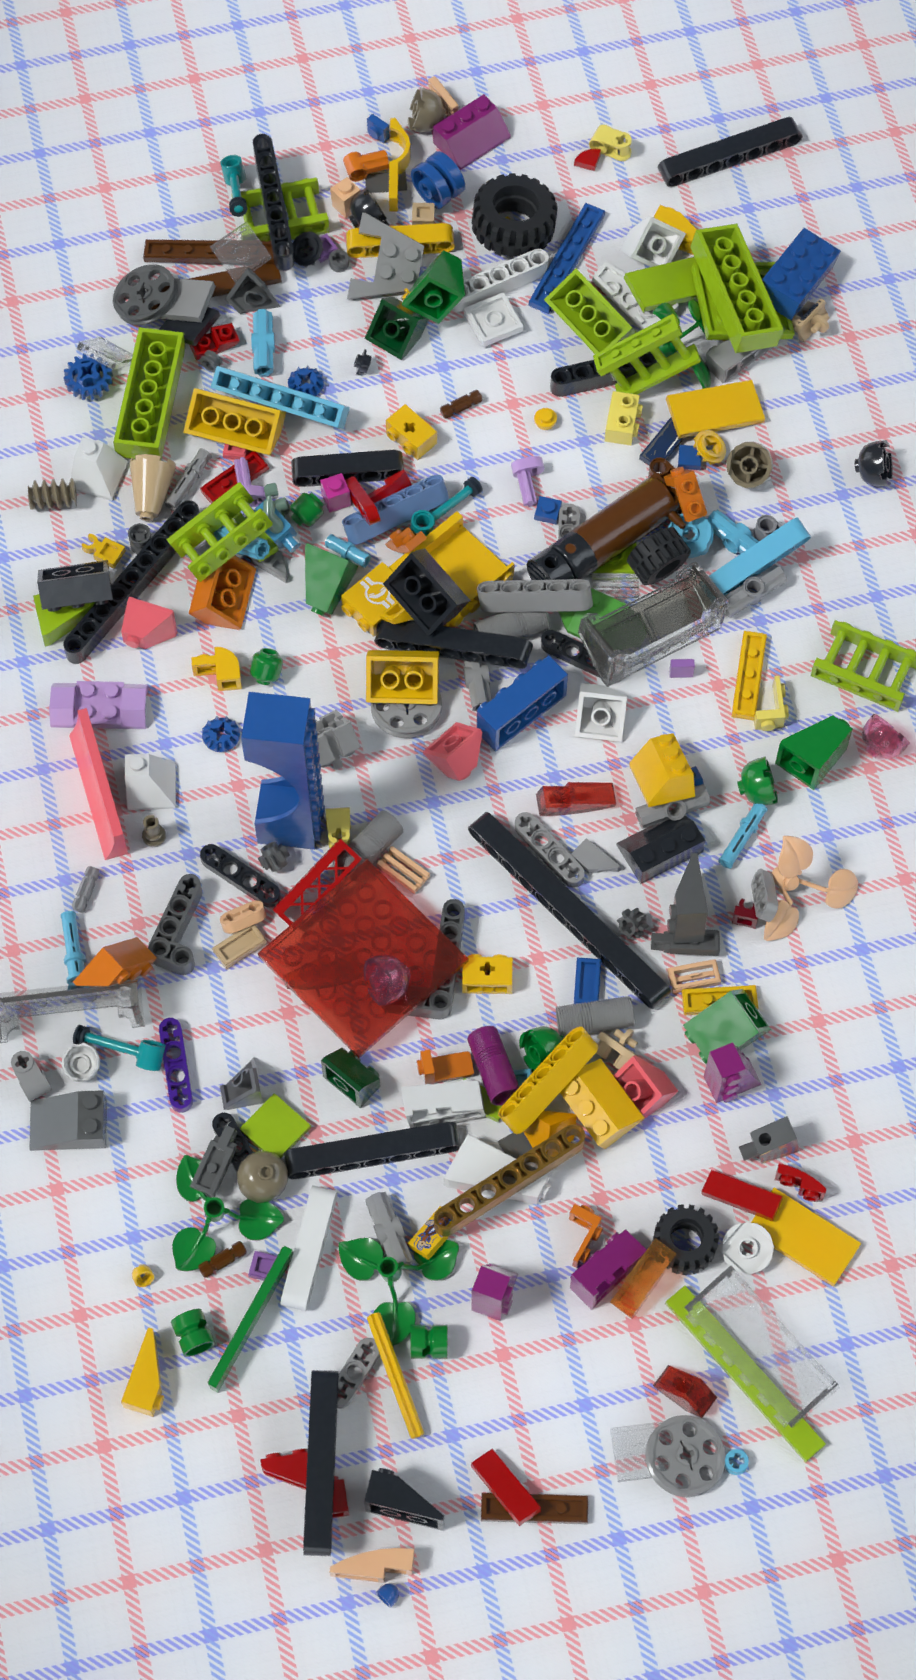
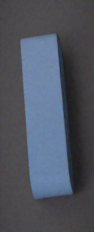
M432 475L374 503L381 521L371 526L368 525L359 511L345 517L342 520V524L348 541L355 545L363 543L410 520L416 511H429L445 503L449 499L444 479L441 475Z

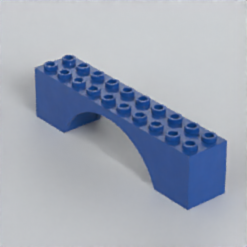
M248 692L241 735L244 761L265 767L281 776L261 780L254 823L257 844L277 842L278 845L282 844L285 847L315 850L316 841H321L322 827L320 825L321 819L324 820L325 805L323 785H321V764H319L320 753H318L319 742H317L316 710L311 708L310 698Z

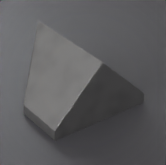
M254 1058L226 1085L220 1086L224 1110L263 1103Z

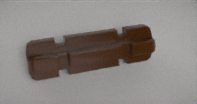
M474 390L469 393V396L465 394L451 401L450 405L447 403L441 406V415L447 419L453 416V413L457 414L472 407L471 404L476 405L482 402L481 393L479 390Z
M238 1241L231 1245L232 1248H226L211 1257L209 1262L206 1260L199 1264L198 1267L202 1276L207 1278L214 1274V1270L219 1271L234 1262V1258L237 1257L239 1259L244 1256L247 1251L243 1243Z

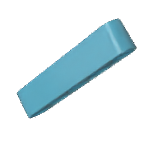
M794 518L704 579L703 584L717 602L743 585L747 578L756 577L805 544L811 538V535L799 518Z

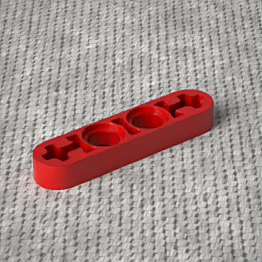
M352 476L345 479L350 491V500L368 525L371 526L380 522L381 519L375 504L356 478Z

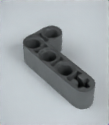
M185 874L179 880L148 945V949L153 954L158 949L166 950L162 955L154 954L157 957L153 962L154 965L179 975H188L195 967L191 949L180 944L202 897L200 879L194 874ZM178 907L186 908L185 911L180 913L175 911ZM168 928L176 929V931L171 934L165 933L166 929ZM183 957L189 959L183 964L177 962L178 959Z

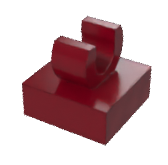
M742 898L739 901V906H735L732 924L756 929L758 918L756 917L754 903L751 909L745 908V899Z

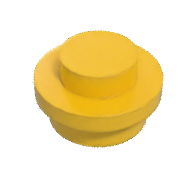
M542 408L535 413L534 422L540 429L549 430L556 424L557 415L552 409Z

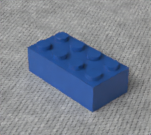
M804 227L762 279L775 311L792 320L831 271L841 250Z
M549 655L543 660H537L527 673L519 674L509 687L501 688L495 695V698L489 702L485 701L477 709V728L482 731V739L495 752L566 697L568 674Z

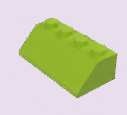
M577 268L544 299L594 354L637 333Z

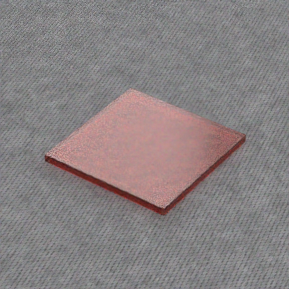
M368 859L257 953L258 957L358 1058L364 1055L469 962V958Z

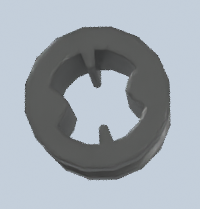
M343 250L331 252L329 255L330 268L335 272L347 270L349 267L348 254Z
M207 350L204 354L205 356H202L200 359L201 365L213 373L216 370V366H221L223 363L220 356L211 350Z

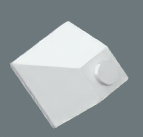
M648 216L629 230L620 251L650 267L670 263L686 233L654 217Z
M82 437L74 455L71 478L74 479L76 491L113 501L127 468L128 461L105 443Z
M581 683L575 737L622 742L627 695L605 685Z
M151 754L125 755L127 809H176V764Z

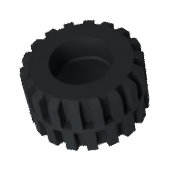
M668 527L651 534L640 542L628 556L627 563L643 585H651L662 581L678 570L690 556L691 550L674 527Z
M684 1204L678 1205L676 1210L672 1207L668 1209L667 1214L663 1213L659 1222L656 1224L653 1236V1251H656L657 1260L663 1261L662 1266L664 1268H672V1273L677 1274L679 1270L682 1271V1275H688L689 1271L696 1274L699 1273L700 1268L703 1270L707 1268L709 1262H712L719 1241L718 1226L716 1223H712L713 1217L710 1214L704 1215L705 1210L701 1207L699 1211L694 1210L695 1205L690 1204L688 1208H684ZM678 1229L692 1230L699 1236L701 1245L692 1251L680 1250L673 1244L671 1234Z

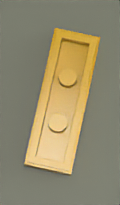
M756 985L682 989L683 1015H698L728 992L744 989L758 1010Z

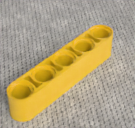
M435 223L390 226L424 245L423 254H438L443 250L451 252L455 248L454 231L451 224ZM353 228L346 232L348 256L352 258L378 257L381 238L359 234V228Z
M579 1026L571 1030L499 1109L498 1116L514 1134L524 1132L595 1055L598 1050V1044L583 1027Z

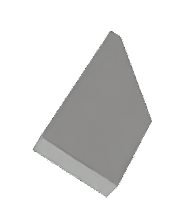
M278 551L260 563L255 558H250L251 563L287 583L288 576L282 552Z
M587 838L571 853L588 873L610 870L618 872L620 869L619 864Z

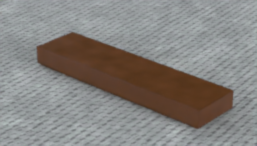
M481 1493V1521L515 1522L492 1493ZM530 1494L541 1507V1512L525 1523L588 1524V1496Z

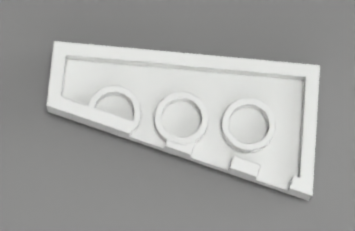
M605 261L593 275L592 282L642 330L660 321L661 319L653 314L654 310L646 312L641 310L624 280L625 272ZM679 304L671 305L677 312Z

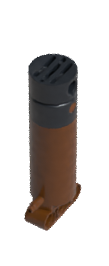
M664 458L653 459L649 465L647 479L558 539L549 548H545L528 560L526 565L531 580L584 579L670 519L680 529H684L686 523L677 514H681L682 510L675 488L666 486L664 476L670 475V471L675 468Z

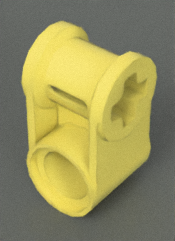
M602 124L598 126L592 136L589 147L591 149H601V154L614 158L617 161H626L631 157V148L629 146L632 143V138L626 132Z
M350 807L326 808L329 849L339 838L347 845L350 843Z

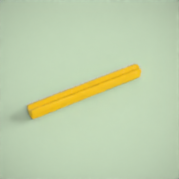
M373 1313L367 1317V1321L410 1438L416 1439L424 1434L423 1427L381 1313Z

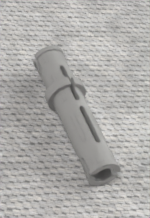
M200 448L192 462L186 465V471L164 501L165 506L170 510H176L196 479L202 476V470L212 458L207 450Z

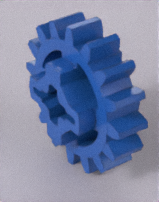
M84 353L82 359L75 356L74 363H67L68 369H64V383L67 386L68 392L73 391L75 398L80 394L82 400H85L86 396H90L91 400H94V395L97 394L102 397V391L108 392V385L113 384L112 368H110L108 361L104 362L102 356L96 359L94 353L90 357H87Z

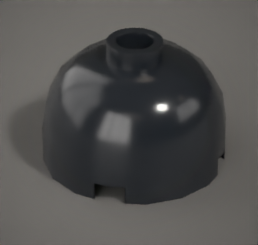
M367 187L354 196L350 203L352 216L349 219L355 228L360 227L362 212L388 226L390 225L375 198L372 199L370 196V191Z
M887 440L868 443L861 449L859 459H855L856 473L860 472L862 480L868 485L878 487L891 485L887 478L892 479L893 465L891 453H886L885 447H890Z

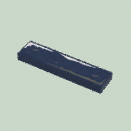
M672 418L666 422L643 450L639 460L647 465H650V462L655 458L667 460L684 440V438L678 439Z

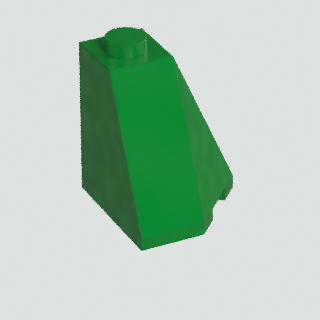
M306 543V604L312 606L311 611L324 616L326 612L332 615L341 600V595L345 593L359 566L349 560Z

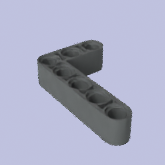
M450 899L443 905L431 989L387 984L380 991V1004L385 1012L438 1020L445 1019L451 1014L465 920V908L460 900ZM450 911H457L460 913L458 916L454 917L448 915ZM448 933L456 935L454 939H447L444 936ZM444 956H451L453 960L450 962H444L441 960V958ZM445 978L450 982L447 985H441L438 981ZM393 995L397 997V1000L388 1002L385 998ZM415 998L422 1001L419 1005H412L410 1003ZM440 1001L447 1004L444 1008L434 1006L435 1003Z

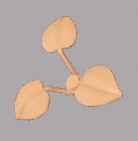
M783 836L778 867L772 871L775 885L780 887L778 892L783 894L787 902L784 900L778 901V910L775 917L770 922L766 921L764 940L772 941L790 935L798 924L799 912L795 907H791L793 901L786 891L795 890L800 883L823 892H828L825 899L826 904L831 908H842L852 901L857 892L858 880L855 874L848 869L837 870L829 879V888L798 878L797 875H801V870L807 869L812 863V847L798 837Z

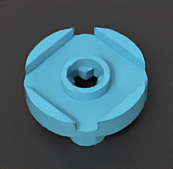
M681 513L679 516L686 523V527L680 529L673 522L668 527H674L690 548L691 554L688 558L705 555L713 541V527L704 516L691 522H686L683 513ZM689 530H693L695 536L692 539L688 540V538L684 537L685 534H689Z

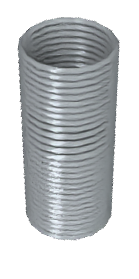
M503 612L475 621L473 626L474 631L527 637L528 635L548 630L549 620L546 612Z
M380 811L348 844L362 860L345 876L346 879L355 882L402 835L403 827L393 815L387 811ZM344 849L337 856L338 867H348L354 858Z
M630 996L556 1007L558 1031L564 1038L571 1030L579 1026L591 1034L592 1032L597 1033L635 1026L634 1010Z

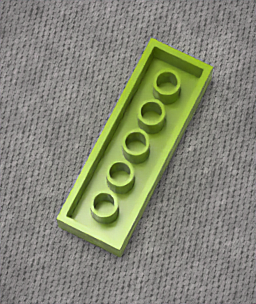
M738 224L696 230L690 248L735 353L776 347L784 329Z
M141 327L138 329L113 441L115 452L123 458L135 459L136 455L148 454L161 456L160 461L162 460L186 349L184 333Z

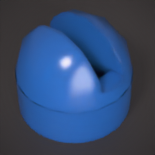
M392 1583L382 1585L375 1592L378 1598L390 1608L399 1598L398 1588Z

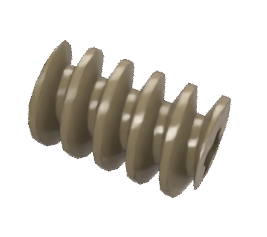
M64 478L61 479L60 485H57L55 479H52L50 486L47 485L46 480H43L40 487L37 481L34 480L32 487L28 485L30 509L34 510L36 503L39 509H43L45 502L49 509L53 508L55 502L58 508H62L64 501L68 508L72 506L73 501L77 506V492L74 479L70 478L69 485H66Z

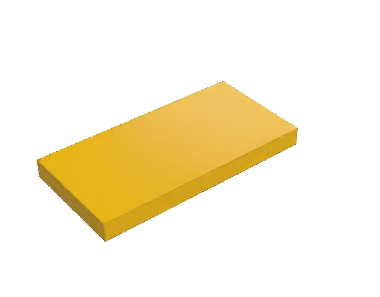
M752 380L667 395L666 397L678 439L696 436L702 430L717 432L760 424L765 421V416Z
M773 1188L771 1192L783 1198L774 1221L772 1222L755 1215L751 1223H756L767 1230L772 1238L775 1250L834 1287L861 1246V1243L778 1189Z

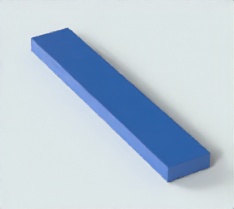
M588 203L584 204L530 298L528 306L549 314L552 308L544 299L573 272L604 218L605 210Z

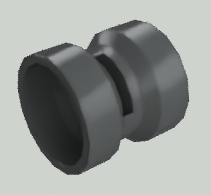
M142 523L134 524L128 530L131 550L138 554L152 538L150 528Z

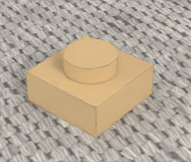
M413 203L412 225L434 224L435 203Z

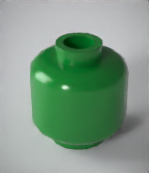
M312 492L310 494L302 493L290 505V510L293 513L291 518L299 526L304 524L311 527L324 514L322 508L324 504Z
M262 648L253 655L250 674L256 679L257 683L269 685L270 682H275L280 678L283 659L276 650Z

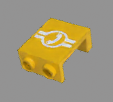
M383 562L341 595V608L348 617L352 616L357 620L359 627L364 632L368 631L373 637L377 634V624L382 621L380 615L397 601L383 585L393 573Z

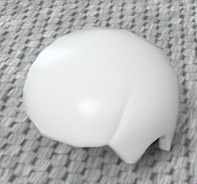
M86 1043L69 1047L62 1057V1069L65 1075L76 1082L92 1079L100 1068V1057L96 1049Z

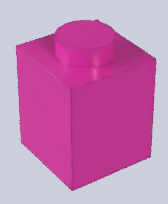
M342 473L320 480L321 495L329 513L351 506L350 491Z

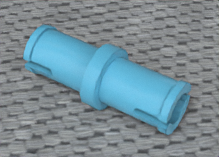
M330 534L325 541L326 548L337 552L342 558L349 559L363 568L371 560V555L356 548L354 543H347L333 534Z

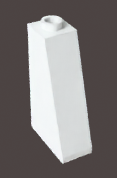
M467 1134L444 1176V1186L467 1191L516 1158ZM527 1164L524 1165L529 1171L536 1170ZM543 1175L508 1199L537 1205L540 1198L545 1199L551 1188V1185L548 1184L549 1175ZM507 1176L503 1181L508 1185H512L516 1182V1179L512 1176ZM485 1190L481 1193L484 1195L495 1196V1193L492 1190Z

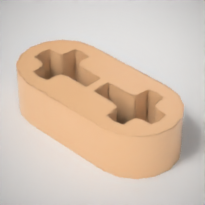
M252 901L224 913L220 917V923L223 931L231 934L263 921L267 914L261 901Z

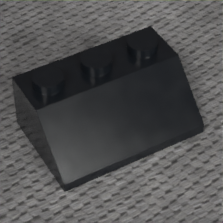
M425 548L411 552L383 583L428 637L456 617L470 602V599Z
M108 560L38 570L37 584L42 610L58 611L64 606L80 608L85 606V603L91 602L100 605L108 603L109 600L113 599Z
M684 816L680 820L674 821L669 819L649 826L616 843L639 883L642 884L689 860L692 853H698V855L703 853L706 840L694 821Z

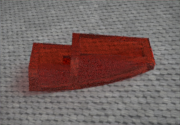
M568 782L565 786H542L536 793L539 816L571 815L616 806L613 783Z

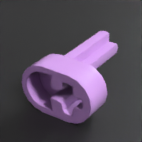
M540 456L517 459L511 463L513 476L518 479L524 506L528 505V507H531L533 504H537L531 476L539 475L545 470L543 460Z
M244 457L235 459L237 483L241 482L254 499L249 505L257 507L266 499L264 487L251 485L248 462Z

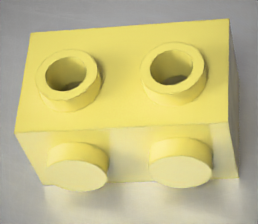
M612 392L605 430V442L632 445V439L638 436L639 424L636 423V418H641L643 405L639 404L640 395Z

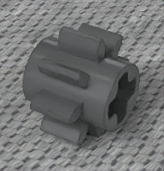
M271 842L260 849L262 856L258 857V860L266 870L270 868L272 872H276L288 864L285 858L289 857L290 854L285 845Z
M635 908L632 911L626 909L622 912V917L617 919L619 932L626 935L627 939L632 938L634 935L638 939L644 935L643 930L649 927L646 924L647 915L640 912L639 908Z

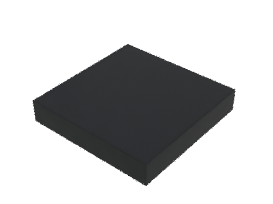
M207 307L202 322L167 319L159 330L184 333L185 343L196 346L221 315L219 310Z

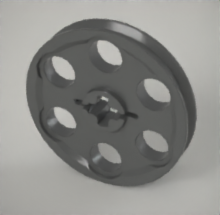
M150 264L138 267L125 275L115 288L113 294L114 309L120 318L128 324L145 325L154 322L165 315L174 304L178 293L177 282L170 271L163 266ZM160 273L157 279L151 280L153 275ZM140 279L136 285L131 286L134 280ZM170 286L169 290L161 292L164 287ZM129 297L126 303L120 304L123 298ZM155 304H160L156 310L151 311ZM140 309L136 315L130 316L134 310Z

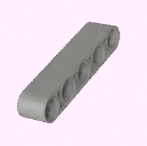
M584 579L485 581L477 586L480 608L484 612L585 611L593 606L590 582Z

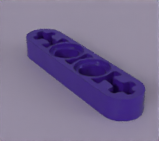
M166 1018L159 1025L161 1043L165 1044L163 1061L169 1101L174 1111L184 1113L192 1107L193 1098L181 1024L177 1019ZM170 1025L175 1029L173 1030L175 1041H170L169 1034L166 1031ZM178 1048L181 1050V1054L178 1058L171 1059L167 1056L168 1050ZM173 1072H183L185 1074L184 1079L181 1082H173L171 1080ZM177 1089H182L183 1097L186 1099L183 1105H179L177 1101Z

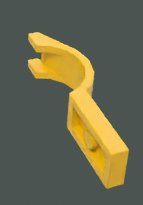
M390 118V141L399 144L404 149L401 156L389 161V212H398V176L409 166L411 145L409 136L397 119Z

